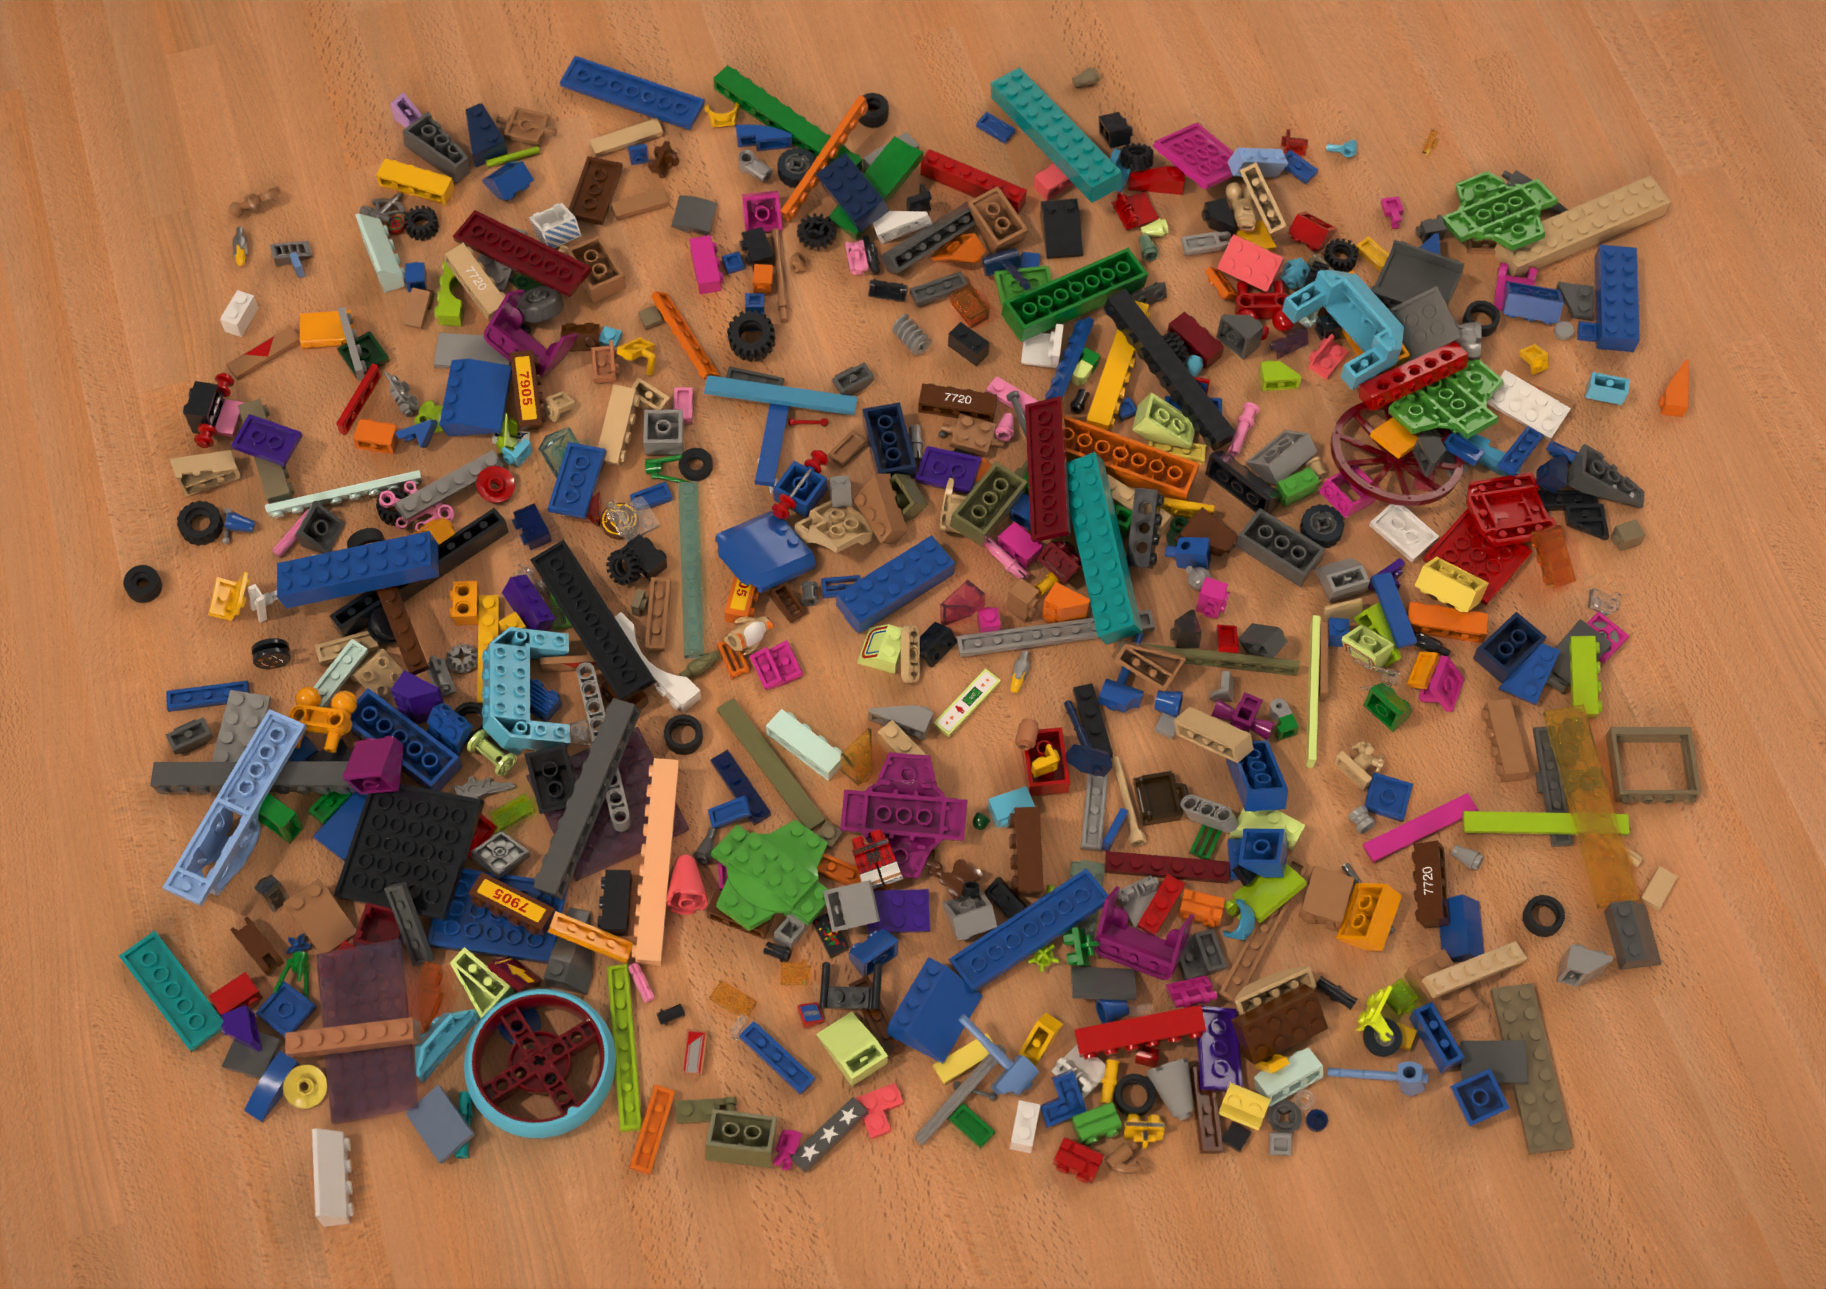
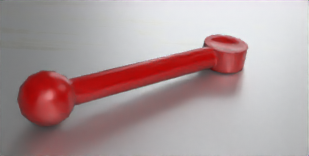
M790 418L788 423L791 426L794 424H821V426H827L828 420L826 418L821 420H795Z

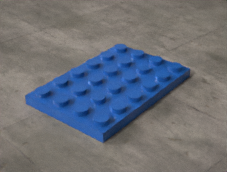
M463 868L447 921L432 918L427 939L430 947L461 951L465 947L471 953L503 958L510 957L517 960L548 964L558 936L548 931L544 937L539 934L534 936L527 932L525 927L521 925L518 927L514 926L503 916L496 917L490 913L489 909L485 907L479 908L472 904L469 891L481 872L553 907L555 912L563 914L569 885L563 899L560 900L539 893L533 887L535 878L506 874L498 879L490 872Z

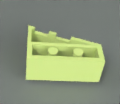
M1243 808L1237 819L1238 827L1233 832H1230L1229 838L1242 839L1243 829H1285L1288 850L1293 851L1303 833L1305 824L1278 810L1245 812Z
M465 947L450 962L480 1018L497 1003L516 993L511 986L490 971L484 963Z

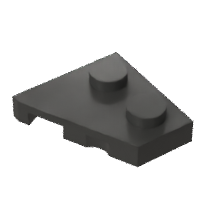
M1558 282L1556 288L1561 290L1564 304L1568 307L1571 317L1573 319L1591 321L1593 316L1594 286Z

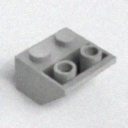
M1353 558L1315 568L1330 603L1365 593L1370 583L1363 565Z
M871 880L823 891L832 932L880 921Z
M1571 944L1561 958L1556 981L1579 987L1600 976L1612 962L1613 956H1609L1603 951L1586 949L1583 945Z

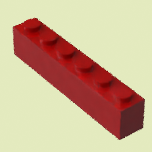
M928 149L924 159L921 161L920 175L976 198L998 186L1017 214L1020 213L1026 203L1027 189L936 151Z
M1197 1005L1074 1029L1079 1057H1084V1060L1097 1058V1054L1104 1052L1108 1056L1117 1054L1118 1050L1125 1048L1127 1052L1139 1049V1046L1146 1044L1148 1047H1156L1160 1045L1161 1041L1166 1040L1169 1043H1176L1182 1041V1037L1190 1036V1039L1203 1037L1202 1034L1206 1033V1025L1202 1007Z

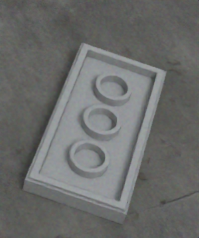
M439 333L434 368L450 369L452 360L475 359L511 365L509 360L485 341L484 335Z

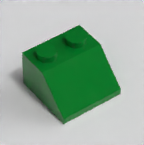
M1383 682L1370 688L1363 705L1392 732L1409 718L1413 710L1406 700H1402L1396 695L1393 688L1385 685Z

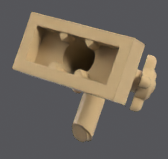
M1361 741L1351 747L1352 750H1358L1359 752L1355 759L1352 760L1344 751H1341L1336 756L1334 765L1364 791L1372 780V777L1365 770L1370 765L1376 766V772H1380L1384 765V759L1382 754H1380L1379 759L1372 756L1374 748L1371 744Z

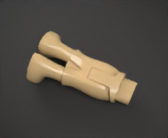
M1231 183L1226 187V196L1232 203L1237 226L1242 231H1253L1257 219L1254 200L1247 186L1242 196L1241 186L1238 183Z

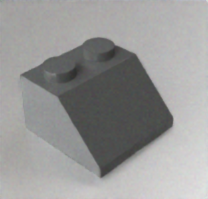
M1222 315L1216 338L1244 360L1259 347L1264 326L1250 315Z

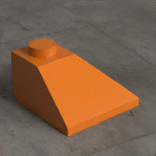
M975 233L959 234L946 242L931 259L933 261L977 263L982 259L986 249Z

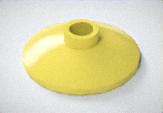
M300 1065L293 1068L283 1083V1092L287 1101L291 1105L302 1109L311 1108L319 1104L327 1091L325 1075L320 1069L312 1065ZM303 1082L307 1083L305 1090L300 1089V1084Z

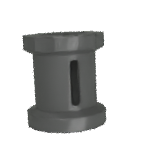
M805 581L801 583V590H803L802 605L815 606L819 603L816 593L818 589L817 582Z

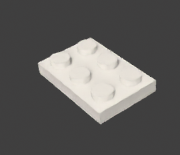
M1390 504L1369 524L1373 530L1411 563L1439 539V535L1405 506Z

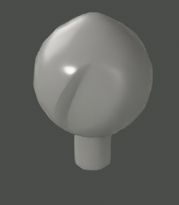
M1188 566L1186 568L1190 587L1201 591L1205 577L1211 578L1209 571L1203 567L1193 568Z

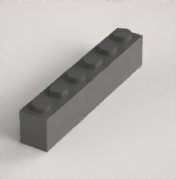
M969 201L880 255L887 271L899 273L974 226L976 222L967 203Z

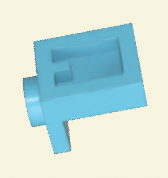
M525 438L514 447L513 452L506 447L501 449L504 461L518 468L533 452L531 442Z

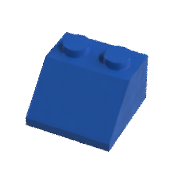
M510 161L482 179L483 184L498 199H506V201L515 197L517 191H523L530 187L529 183L534 181L523 161Z
M1243 829L1239 865L1262 877H1284L1288 850L1285 829Z
M885 929L879 932L874 931L867 937L866 941L863 943L858 942L850 948L849 960L861 976L865 977L874 971V964L876 962L884 965L898 955V940Z

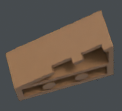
M874 474L853 498L881 544L897 543L907 532L901 508H898L895 497H897L896 492L892 490L890 484V474Z
M1123 639L1112 655L1114 661L1164 692L1186 660L1184 654Z

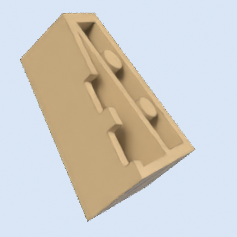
M231 450L170 459L176 479L185 497L241 479Z

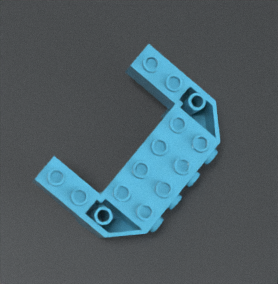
M1320 270L1317 272L1314 282L1285 298L1282 311L1293 323L1324 307L1364 352L1343 366L1340 377L1351 390L1397 364L1402 348L1404 326L1357 274L1335 270Z
M509 627L491 641L486 650H483V729L503 749L515 755H520L523 749L540 750L564 743L568 747L570 744L569 724L530 720V658L540 659L541 657L566 656L569 652V634Z

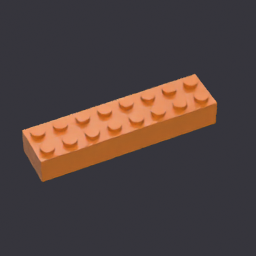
M1064 415L1067 462L1096 452L1104 460L1107 475L1109 474L1124 485L1133 488L1160 490L1165 498L1187 500L1198 473L1199 463Z

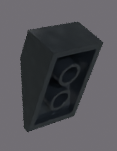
M1077 198L1041 201L1040 220L1046 258L1083 256Z
M566 743L526 753L525 758L540 814L566 808L567 801L572 796L575 785L574 773Z

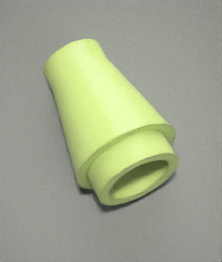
M1158 219L1141 227L1142 235L1147 234L1149 237L1165 236V234L1169 233L1165 219Z

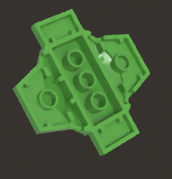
M1486 171L1456 183L1455 189L1461 206H1459L1457 211L1442 216L1445 226L1460 243L1472 238L1476 242L1483 239H1492L1513 251L1545 238V231L1540 220L1541 211L1557 205L1558 199L1539 179L1523 185L1515 183L1513 187L1506 185L1505 180Z
M1481 360L1467 362V368L1423 387L1414 393H1410L1399 400H1395L1390 405L1388 413L1412 434L1444 428L1450 429L1454 434L1460 432L1468 439L1498 423V416L1487 408V402L1502 387L1503 379Z
M797 820L786 824L770 834H757L755 832L751 834L737 824L711 851V856L727 867L728 875L716 908L748 931L772 919V916L777 913H784V916L793 914L809 926L826 907L823 891L829 889L818 882L817 868H819L825 854L828 842Z

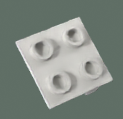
M1076 1045L1064 1058L1061 1057L1057 1061V1065L1051 1072L1057 1076L1072 1070L1084 1099L1101 1082V1078H1104L1106 1064L1098 1057L1084 1060V1057H1079Z

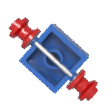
M813 450L811 452L812 459H807L804 465L793 461L773 488L774 501L779 503H775L772 506L773 514L777 518L787 519L790 516L789 509L805 518L809 516L810 510L814 509L827 491V478L820 474L822 472L820 466L827 465L828 463L825 452Z

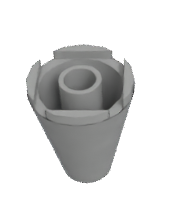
M1179 1059L1158 1068L1147 1070V1076L1173 1118L1178 1117L1179 1120L1191 1117L1190 1112L1194 1111L1188 1059Z

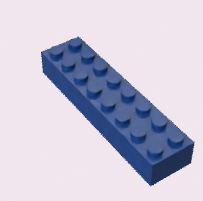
M427 531L277 563V597L287 609L439 577L438 543L431 532Z

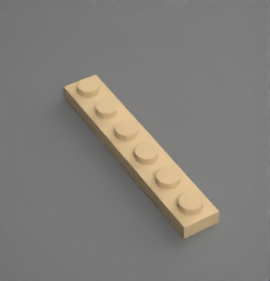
M1515 941L1428 975L1422 982L1432 998H1436L1526 961L1527 957Z

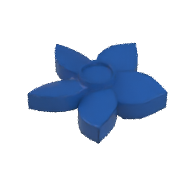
M304 933L299 935L297 940L288 937V941L292 946L288 948L286 953L303 952V950H309L312 946L305 942Z

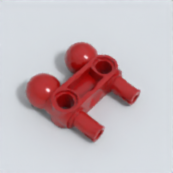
M1278 280L1274 282V293H1249L1247 282L1240 281L1237 283L1238 296L1235 298V315H1250L1256 320L1272 319L1274 328L1281 332L1290 331L1295 325L1282 311L1285 298L1290 296L1285 293L1284 281Z

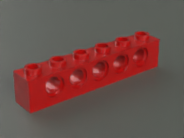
M1456 341L1448 343L1359 384V399L1371 411H1374L1467 368L1468 353Z

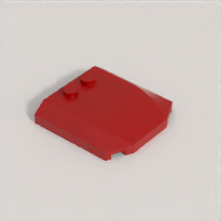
M1532 472L1469 483L1466 505L1479 533L1493 546L1500 547L1559 537L1560 530L1554 517L1549 518L1537 492L1539 485L1536 484V479Z

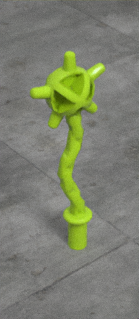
M1048 885L1046 894L1054 890L1055 886ZM1051 944L1048 948L1045 945L1035 952L1034 958L1029 959L1028 963L1036 962L1040 966V972H1043L1044 968L1051 965L1052 962L1059 963L1060 960L1054 958L1052 952L1055 945Z

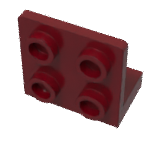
M1050 541L1037 558L1041 564L1064 584H1068L1079 569H1083L1080 554H1077L1074 551L1075 547L1067 541Z

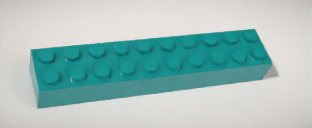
M1020 67L990 82L991 98L1091 203L1122 187V171Z
M1096 452L1067 462L1069 509L1088 595L1091 600L1090 604L1099 639L1108 645L1142 633L1143 629L1104 460Z

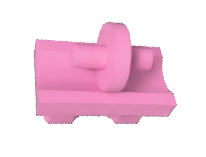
M863 240L855 243L845 242L850 273H853V275L864 274V271H868V263Z

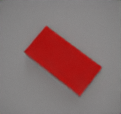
M1218 624L1216 628L1218 652L1238 653L1237 626Z

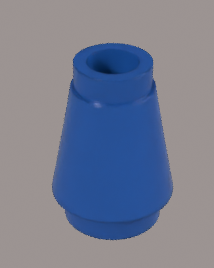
M228 512L224 527L229 528V531L253 532L255 521L236 512Z

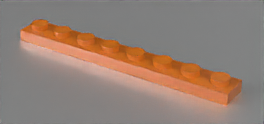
M858 96L781 209L783 218L788 222L797 216L802 203L807 201L811 190L818 185L819 180L816 174L828 166L832 159L837 157L842 144L844 145L847 142L849 134L852 130L856 129L861 116L866 114L868 104L865 97Z

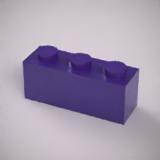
M525 574L510 577L502 594L513 611L518 614L526 629L549 631L556 618L528 576Z

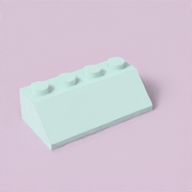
M356 214L362 239L384 293L404 287L405 271L403 267L399 268L398 266L401 262L398 254H394L392 251L395 250L392 239L388 240L387 238L389 236L387 226H382L379 218Z

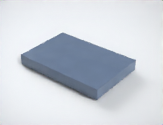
M437 1085L405 1113L437 1161L441 1164L475 1136L470 1126L440 1085Z

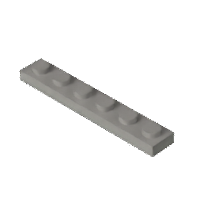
M494 450L403 498L396 502L394 506L403 519L407 521L475 484L479 473L489 466L503 467L504 465Z

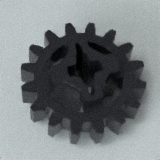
M816 213L813 214V217L806 215L807 220L801 219V224L797 225L799 243L803 242L804 247L809 245L810 250L817 247V250L820 251L822 246L824 249H827V244L832 245L833 240H836V227L834 221H830L829 216L823 218V214H820L817 217Z

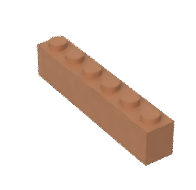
M413 1017L285 1033L286 1055L294 1059L421 1043L420 1021Z

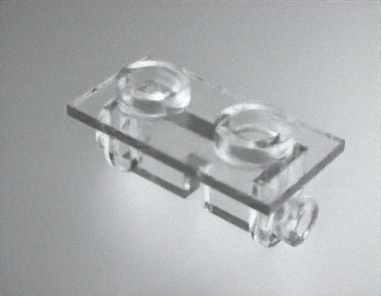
M518 564L521 570L515 571L514 576L526 574L542 599H544L543 595L545 593L550 595L546 584L541 578L538 579L535 576L536 571L532 567Z

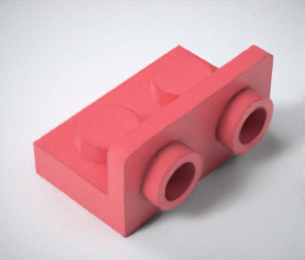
M1333 334L1328 338H1324L1319 345L1320 348L1317 351L1314 350L1308 358L1310 360L1308 368L1326 380L1349 352L1333 341L1335 337Z

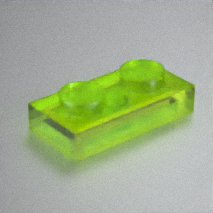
M526 793L491 811L489 815L497 829L503 831L536 813V810Z

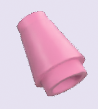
M1005 413L995 430L997 439L1007 442L1013 437L1014 416L1012 414Z

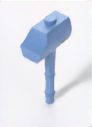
M963 1014L958 1020L1005 1069L990 1086L996 1094L1009 1092L1013 1095H1020L1024 1090H1029L1033 1085L1032 1080L1039 1073L1033 1063L1024 1055H1017L1011 1061L990 1041V1038L988 1039L978 1029L974 1022Z
M1416 1062L1398 1064L1397 1072L1342 1069L1341 1067L1328 1068L1327 1071L1328 1076L1398 1081L1401 1092L1411 1097L1425 1091V1085L1429 1083V1074H1425L1423 1066Z

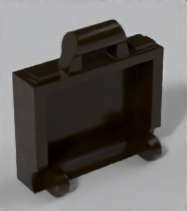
M1172 771L1133 778L1143 826L1181 820L1184 814L1182 807H1180L1181 800L1189 795L1186 784L1174 783L1176 780ZM1176 789L1180 790L1182 799H1178Z

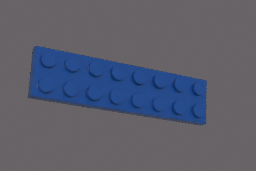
M574 56L560 80L561 87L691 130L705 105V99L578 56Z
M1086 868L949 958V962L966 982L972 993H975L1104 907L1105 899L1109 895Z

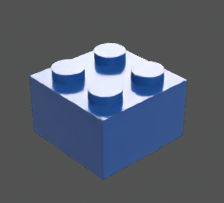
M1487 1069L1449 1086L1468 1126H1472L1510 1109L1491 1069Z

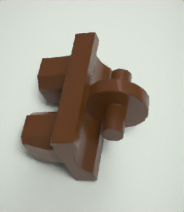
M664 141L662 146L655 147L654 155L656 160H650L648 168L651 172L658 173L660 178H665L672 166H678L680 160L677 157V152L670 147L669 141Z

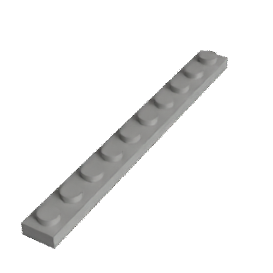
M1151 610L1138 611L1143 632L1154 631L1155 625ZM1094 618L962 635L957 636L956 640L959 656L966 657L1097 639L1098 635Z

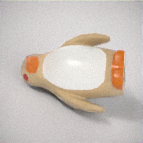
M767 616L759 618L740 617L735 620V623L739 624L724 638V641L733 650H744L743 655H748L758 648L764 634L773 628L774 624Z

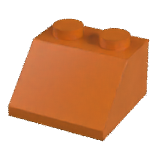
M1055 582L1044 599L1042 618L1048 624L1087 619L1091 600Z

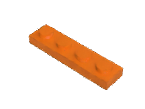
M656 1084L653 1086L628 1169L646 1175L651 1174L675 1094L674 1090Z

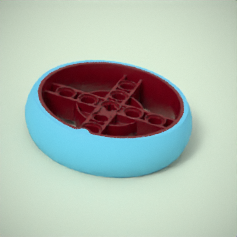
M533 989L519 992L493 1006L474 1028L466 1047L464 1060L466 1086L473 1103L480 1113L498 1128L510 1134L526 1138H548L562 1135L586 1122L605 1101L611 1089L616 1069L614 1041L602 1017L584 1000L570 993L554 989ZM536 1008H554L571 1013L582 1022L562 1035L557 1036L547 1031L533 1032L521 1012ZM503 1024L515 1042L508 1058V1069L483 1084L481 1076L483 1052L492 1034ZM517 1024L523 1025V1029L519 1032L513 1031V1027ZM575 1036L583 1037L579 1043H573L572 1039ZM527 1042L535 1043L531 1049L524 1048ZM597 1042L600 1057L598 1074L589 1093L578 1103L565 1083L572 1070V1057ZM558 1047L564 1048V1052L560 1055L553 1053ZM539 1059L544 1062L543 1066L537 1064ZM526 1071L527 1075L524 1078H516L518 1072ZM549 1077H557V1080L554 1084L546 1083V1080ZM508 1083V1087L505 1090L500 1091L497 1089L499 1084ZM523 1090L534 1095L548 1094L561 1115L541 1120L524 1119L507 1113L497 1105L518 1091ZM560 1095H568V1099L565 1102L557 1101Z

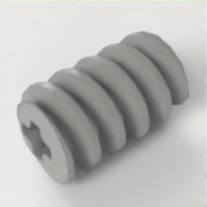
M904 314L894 323L892 332L911 350L913 355H920L929 348L932 340H927L928 335L923 334L922 329H918L919 326L914 324L913 319H909L908 314Z

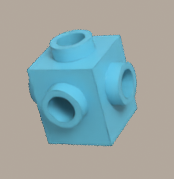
M1302 258L1288 260L1280 278L1289 289L1304 287L1311 268Z

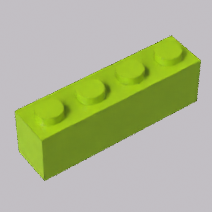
M1571 636L1569 640L1572 719L1597 718L1599 712H1602V701L1598 700V693H1601V681H1597V673H1600V661L1596 660V654L1600 652L1599 642H1596V636Z

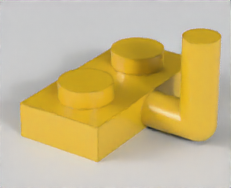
M639 337L617 347L616 354L626 360L633 361L641 356L647 358L646 374L653 375L656 355L652 353L655 347L654 343Z

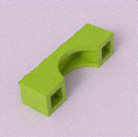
M443 260L442 269L444 274L440 276L441 291L437 293L439 304L435 306L434 315L435 318H438L439 325L462 327L464 315L462 300L452 295L453 290L460 282Z

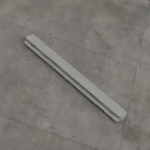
M997 1044L996 1046L1006 1054V1049L1002 1045ZM990 1053L915 1135L914 1138L920 1145H924L998 1063Z

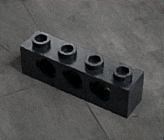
M1135 488L1127 551V564L1130 567L1153 569V565H1156L1157 553H1155V547L1158 546L1160 539L1157 531L1158 526H1161L1162 522L1160 507H1163L1164 495H1162L1160 490ZM1148 504L1152 505V512L1150 514H1146L1144 511L1145 506ZM1148 523L1150 526V530L1148 533L1144 534L1142 532V527L1144 524ZM1142 543H1146L1148 546L1145 553L1140 552V545Z

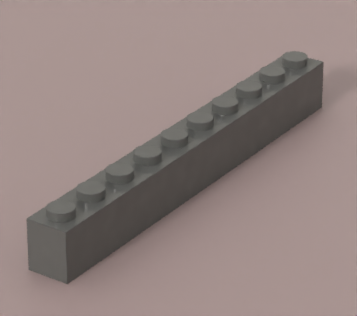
M613 698L611 704L607 706L606 716L599 725L598 735L591 744L590 754L582 766V773L575 782L574 791L567 801L565 813L558 822L557 832L551 838L549 851L543 857L541 870L535 876L533 887L539 893L560 900L563 899L641 713L635 704Z
M349 761L286 762L269 792H277L279 794H289V792H297L299 794H309V792L349 794V792L357 791L343 780V774ZM154 762L150 786L157 793L168 795L170 792H177L183 795H187L190 792L204 795L209 794V792L219 793L237 762Z

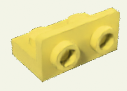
M1230 1083L1218 1113L1226 1118L1259 1130L1271 1099Z

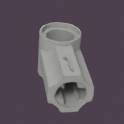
M742 150L739 153V170L742 173L751 174L762 183H766L773 170L755 158L752 151Z

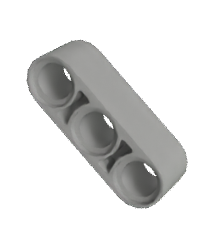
M1187 795L1181 800L1182 809L1192 821L1227 833L1233 832L1238 827L1237 818L1232 810L1225 805L1195 795Z

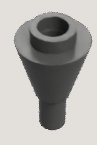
M710 827L708 829L706 838H704L693 854L700 864L713 862L711 851L714 849L715 828Z

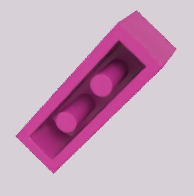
M711 235L690 238V251L699 294L721 291V283H724L723 273L718 271V268H721L719 257L715 256V253H718L716 242H712Z

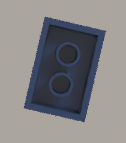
M1516 611L1477 648L1473 659L1503 684L1541 643L1544 644L1547 637Z

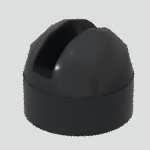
M975 881L963 883V894L966 898L970 896L971 899H974L978 896L979 883Z

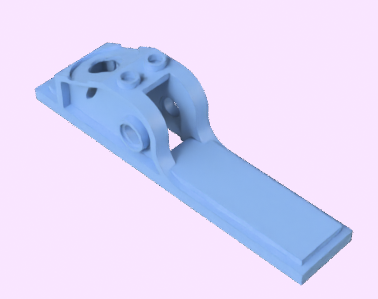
M268 710L163 886L165 891L202 907L209 893L219 896L228 882L243 868L260 836L261 825L258 821V814L261 805L307 728L305 724L273 710ZM233 812L242 815L234 834L229 837L227 835L232 826ZM217 861L205 878L202 869L206 865Z

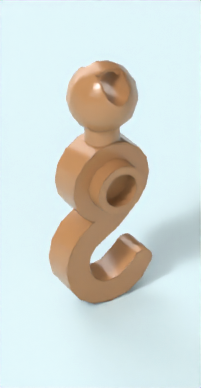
M277 186L259 195L252 193L245 196V201L242 203H231L228 211L233 216H240L243 210L248 208L251 211L261 207V202L269 200L281 194Z

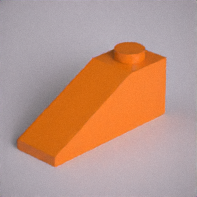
M1685 359L1663 395L1659 396L1658 407H1661L1662 415L1684 417L1689 408V360Z

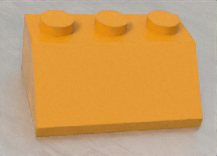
M1356 883L1336 939L1366 951L1382 952L1402 895L1388 884Z

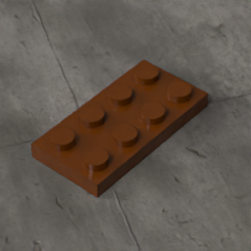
M587 156L568 209L575 216L576 220L603 225L623 169V163Z

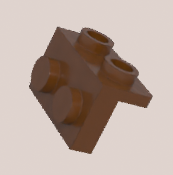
M589 322L578 325L575 323L562 325L561 337L573 333L578 334L569 352L591 351L592 347H600V324Z

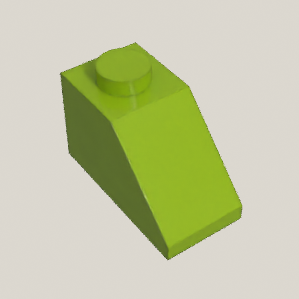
M1267 360L1261 362L1258 371L1262 391L1299 389L1302 379L1301 375L1281 361Z

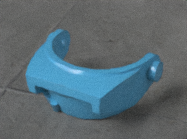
M1239 898L1235 901L1241 910L1239 925L1232 933L1227 930H1223L1222 933L1227 938L1245 940L1252 934L1251 932L1255 926V915L1252 908L1245 903V900Z

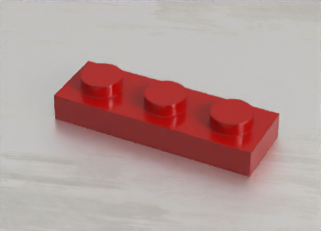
M1167 874L1138 922L1137 927L1156 936L1186 884Z

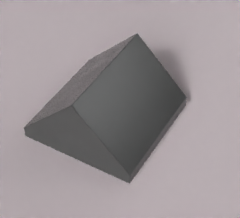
M313 501L296 535L301 547L321 554L331 551L345 522L317 501Z

